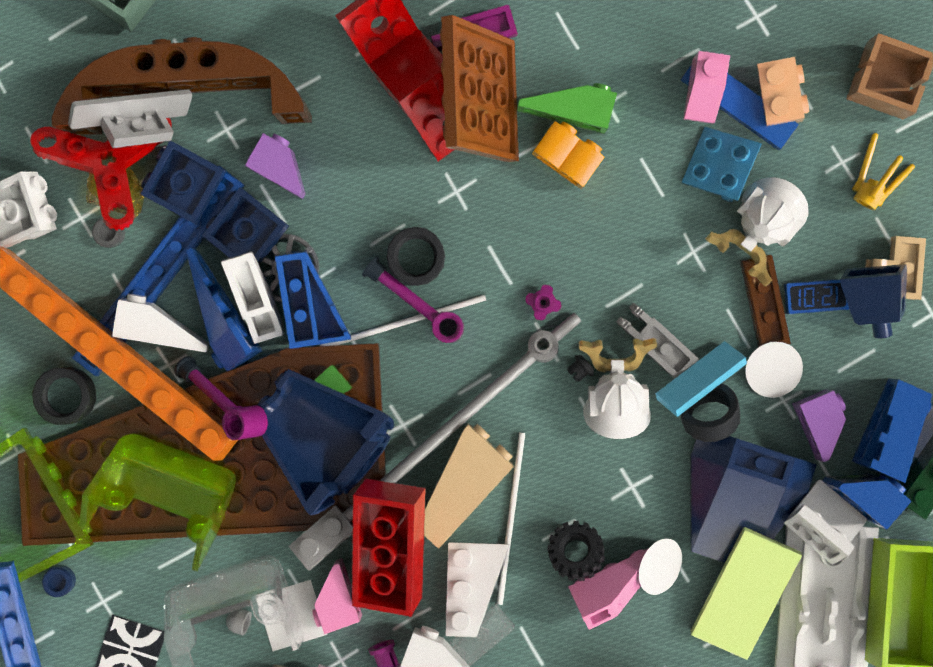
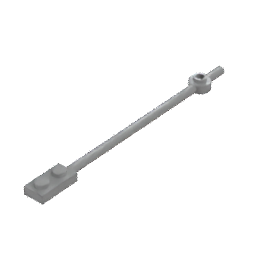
M573 312L551 332L545 330L535 332L528 341L529 351L380 481L396 483L535 361L545 363L553 360L559 350L558 341L581 322L578 315ZM540 341H547L549 343V347L546 350H540L537 345ZM353 504L344 512L335 505L288 546L307 570L315 567L353 534V524L351 523L353 520Z

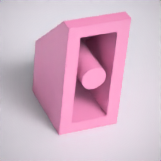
M699 51L692 60L684 120L715 123L726 86L730 55Z
M342 558L334 563L315 602V609L312 610L314 621L317 627L322 626L324 634L358 623L362 617L360 608L352 606V584Z

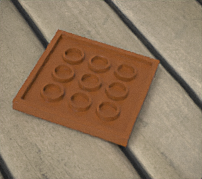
M455 15L441 17L440 40L443 52L441 72L444 81L442 104L445 110L443 136L446 141V148L504 162L519 161L515 41Z

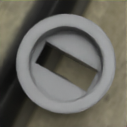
M236 609L230 612L226 618L228 629L233 633L245 635L251 623L252 613L243 609Z

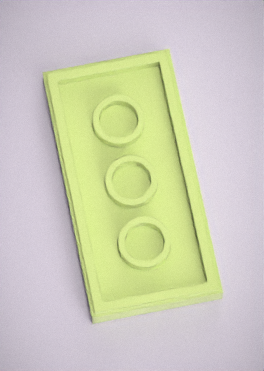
M743 527L691 629V635L748 660L802 557L801 552Z

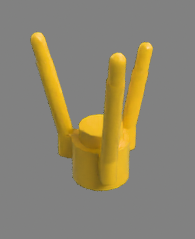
M877 133L872 134L858 180L852 188L856 192L853 199L870 210H876L877 206L881 207L891 192L915 168L914 164H910L886 188L885 184L903 160V157L899 155L879 182L869 178L868 182H864L878 139Z

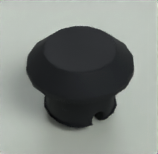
M575 355L576 361L567 369L570 375L576 372V375L573 376L575 381H581L587 375L593 377V367L582 355Z

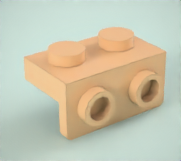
M795 57L757 64L766 126L796 121V123L803 122L804 114L809 113L807 95H801L799 84L804 83L802 64L796 65Z

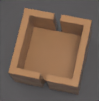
M878 33L867 41L857 67L861 70L855 73L846 99L902 120L916 114L925 90V86H922V84L928 81L933 68V53Z

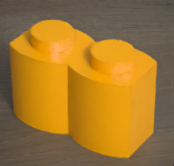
M554 121L534 149L532 155L569 182L582 189L604 159V156L600 153L602 148L589 139L585 142L575 135L577 130L564 121L559 124Z

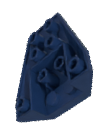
M732 436L716 442H704L695 439L690 454L691 552L725 563L743 527L774 539L784 526V522L807 495L817 464Z

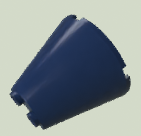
M288 369L276 379L275 385L277 389L272 396L266 395L257 406L263 408L268 419L267 430L262 437L304 509L311 516L332 506L335 503L332 499L335 495H341L342 493L346 495L366 475L387 446L391 438L387 434V430L391 431L394 428V421L388 414Z

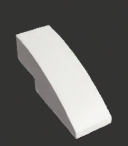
M250 251L222 260L221 263L242 319L246 320L254 344L284 335L285 327L253 252Z

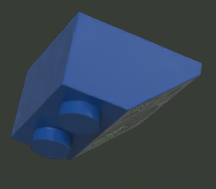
M867 473L826 476L822 480L860 512L867 521L886 530L911 503V500L904 495L906 489L893 478L888 479L883 475L877 477Z

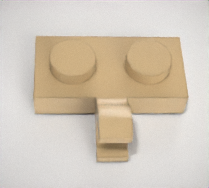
M891 237L890 259H867L865 267L907 264L906 299L921 300L926 238Z

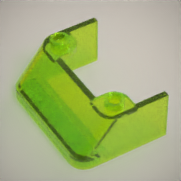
M128 434L119 439L83 492L79 526L86 528L99 506L108 510L119 511L128 507L133 498L189 519L186 526V535L192 542L197 543L192 570L198 571L217 536L234 491L236 477L232 471L141 435Z

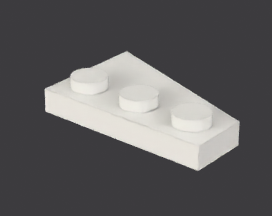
M448 543L446 636H478L510 544Z

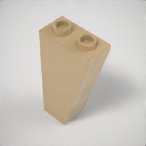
M468 423L464 427L425 507L424 536L438 549L514 467L513 463L509 461L513 456L500 444L495 448L487 440L490 435L478 424L472 427Z

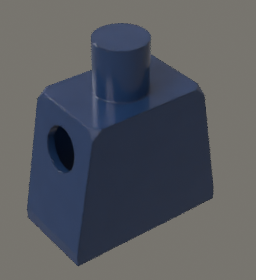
M907 264L846 269L840 279V283L854 322L858 325L872 324L873 336L875 338L882 339L892 336L891 323L901 321L906 309Z

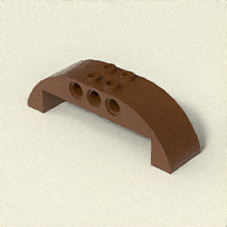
M189 37L184 38L183 43H171L167 39H156L152 41V44L122 48L94 60L81 70L65 88L56 104L51 119L52 126L59 130L77 135L102 134L101 126L79 129L70 128L68 121L71 105L74 101L187 89L191 93L271 89L272 114L281 124L312 123V115L305 101L287 76L265 57L239 45L216 41H202L201 38Z

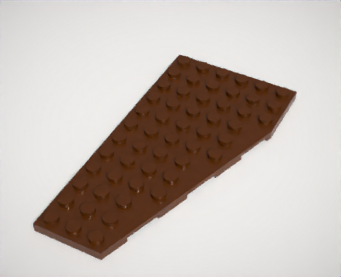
M379 343L286 348L208 379L236 406L247 407L257 405L266 395L272 396L277 389L275 385L276 379L288 369L315 380L327 368L334 365L353 387L343 394L383 412ZM196 385L184 389L223 421L225 412ZM142 405L18 454L22 545L306 531L335 505L342 512L353 504L354 493L365 479L380 481L386 475L385 449L366 475L346 495L344 493L335 495L332 498L335 501L332 506L310 516L304 509L262 436L238 440L223 460L213 461L148 407Z

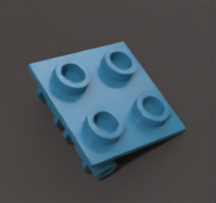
M704 127L682 183L720 195L723 200L728 202L738 201L762 144Z

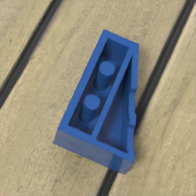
M307 250L276 254L275 261L290 349L351 340V335Z
M888 378L852 462L883 476L906 483L925 418L931 409L933 394L899 379Z

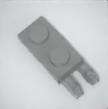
M635 303L629 307L631 313L646 324L640 332L634 329L631 323L622 317L616 321L633 338L632 341L634 339L644 341L655 338L657 347L650 350L647 354L674 379L698 361V358L654 317L651 318Z

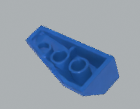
M189 248L186 250L209 344L214 351L211 356L220 369L225 368L226 371L236 369L263 350L258 343L254 344L249 328L197 249Z

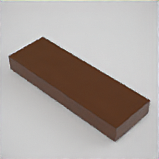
M766 256L767 272L772 279L767 286H763L757 277L751 276L748 273L755 265L753 259L740 261L758 347L769 342L791 344L773 256Z

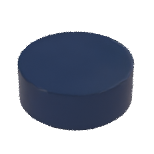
M64 565L52 567L45 572L42 579L43 589L52 597H62L68 594L76 583L74 572Z

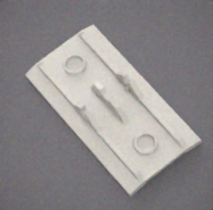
M786 526L784 544L800 551L802 557L780 597L774 667H868V662L865 661L873 539L878 538V527L863 526L851 542L855 548L850 555L832 565Z

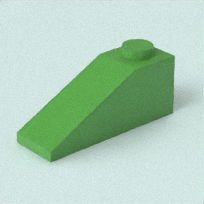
M594 83L593 86L585 85L520 99L517 111L557 122L564 121L576 127L605 134L609 126L617 93L612 92L611 87Z

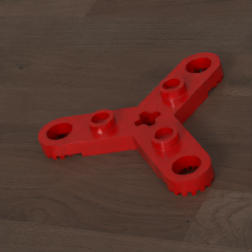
M166 118L167 121H168V123L170 124V126H171V128H172V123H171L170 118ZM41 127L35 130L30 139L33 152L38 157L94 174L102 219L109 229H115V231L121 229L122 231L124 228H129L130 224H133L135 214L126 169L163 142L112 148L108 140L103 143L53 127ZM45 137L46 139L48 137L50 139L53 138L56 141L53 146L48 148L39 145L41 139L45 140ZM113 157V162H109L107 166L103 165L102 160ZM117 207L119 209L122 208L127 214L121 219H114L109 216L114 208L115 210Z

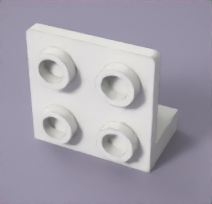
M818 480L784 524L829 563L834 565L848 557L855 546L851 542L867 519L822 480Z

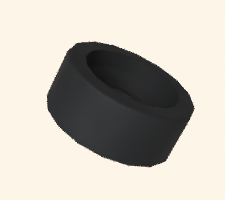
M412 227L402 230L393 237L388 245L387 261L390 270L396 278L405 284L420 286L430 283L439 276L444 268L445 252L443 244L434 233L425 228ZM422 239L432 247L434 261L430 269L425 273L418 275L409 274L399 264V250L408 240Z
M74 367L53 368L43 373L36 381L32 391L33 405L37 413L47 422L55 425L73 424L86 418L93 410L96 402V388L92 379L82 370ZM60 378L74 380L81 389V403L71 413L62 414L56 412L48 401L50 385Z
M720 384L683 412L680 416L685 431L694 439L704 442H716L734 433L740 424V406L735 392L727 385ZM707 402H718L728 407L727 414L714 421H701L692 416L694 409Z

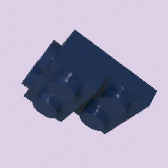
M169 141L168 145H164L158 152L156 157L158 163L153 172H149L143 179L141 185L143 190L140 194L197 225L226 171L173 141Z
M239 187L237 191L232 192L226 198L225 207L222 211L208 221L206 231L202 236L229 258L252 251L260 265L288 229L289 225Z

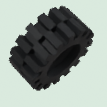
M573 521V525L565 522L563 523L564 528L560 529L557 527L554 530L555 535L550 536V545L548 544L547 546L548 556L555 571H558L561 577L567 576L570 581H574V578H578L579 581H585V576L593 577L594 571L597 570L599 572L601 569V562L604 563L605 550L602 538L598 535L597 530L594 527L591 529L586 522L583 525H580L579 521ZM575 540L584 542L588 547L587 556L578 562L570 561L564 553L566 546Z

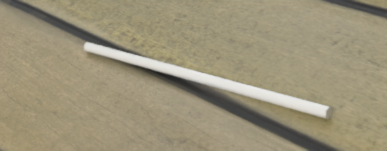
M481 295L435 310L439 313L441 311L450 312L486 301V297ZM419 314L351 335V340L325 343L320 346L345 344L427 318Z
M520 432L505 544L510 545L525 433ZM510 546L501 567L497 604L503 605Z

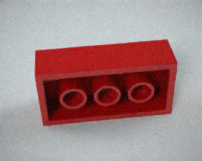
M365 479L354 493L352 606L412 617L422 599L426 488Z

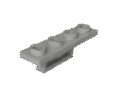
M187 89L74 101L71 105L68 124L71 129L101 126L112 148L171 141L174 131L166 118L186 116L193 95Z

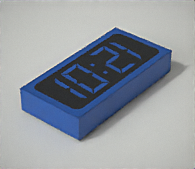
M840 280L784 284L786 314L849 310Z

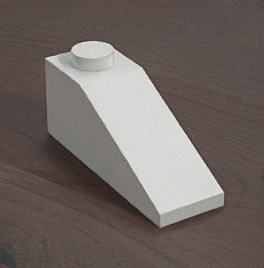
M128 294L127 298L118 300L112 337L207 352L209 349V342L156 304L146 302V296Z
M422 626L421 629L414 628L400 667L470 666L443 637L438 636L439 632L437 630Z

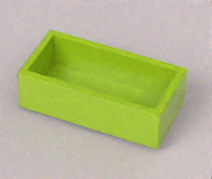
M873 539L865 661L875 667H933L932 541Z

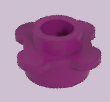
M543 285L538 292L534 294L529 293L526 296V304L532 307L534 317L537 320H544L547 314L558 312L561 309V302L555 299L552 293L553 288L550 285ZM541 300H545L546 305H541Z

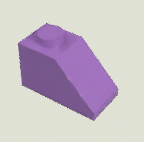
M263 133L245 166L303 199L306 193L295 153L288 148L290 142L275 133L272 137Z
M825 389L792 403L815 459L822 462L830 460L846 421L843 413L846 410V406L842 397L838 393L835 394L833 390Z

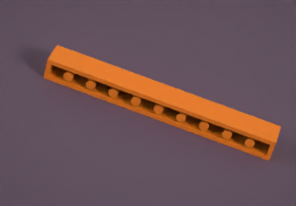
M0 246V288L209 458L213 461L225 458L238 440H231L226 436L222 420L121 338L112 337L113 332L13 251Z

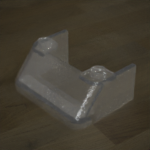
M264 555L175 585L167 591L164 596V643L172 667H195L190 654L197 641L194 624L250 605L255 618L262 624L272 625L283 621L292 651L299 649L305 639V635L278 559L270 555Z

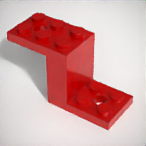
M355 0L335 15L377 81L407 115L435 159L439 162L454 151V149L446 148V141L443 136V122L445 121V110L442 104L444 81L441 72L443 55L417 28L401 0ZM383 16L382 23L376 28H371L373 20Z

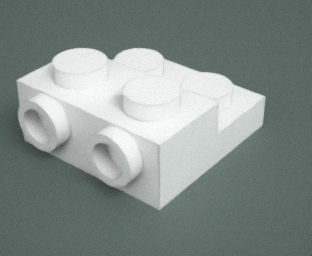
M19 172L0 181V246L4 248L11 247L24 240L36 239L57 229L54 222L57 220V212L53 206L48 204L45 195L48 188L47 183L43 177L38 175V172Z

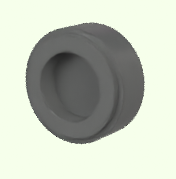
M101 218L94 224L92 235L95 242L100 246L114 248L123 242L125 228L122 231L121 229H118V231L109 229Z

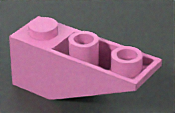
M648 549L638 550L632 553L629 558L619 563L606 565L602 571L594 574L593 577L585 576V581H579L578 579L575 584L568 586L589 630L617 617L641 587L639 568L642 558Z

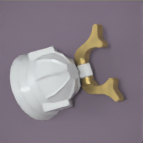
M772 177L755 181L743 194L742 204L737 212L742 215L741 225L746 233L745 236L736 229H730L723 234L711 232L706 237V240L716 245L722 253L729 248V242L750 255L755 265L748 273L751 276L757 277L763 286H767L772 279L766 268V254L761 247L757 246V243H763L767 246L778 243L782 247L785 246L796 232L802 228L808 217V204L799 188L789 181Z
M655 338L644 341L634 339V354L622 359H606L599 355L603 349L601 340L592 343L583 340L579 341V349L590 356L596 370L600 372L610 371V374L599 378L596 386H588V399L586 400L583 413L587 425L594 432L608 438L626 439L640 434L649 425L651 413L647 384L640 385L632 374H626L624 371H633L640 366L644 356L650 350L657 347Z

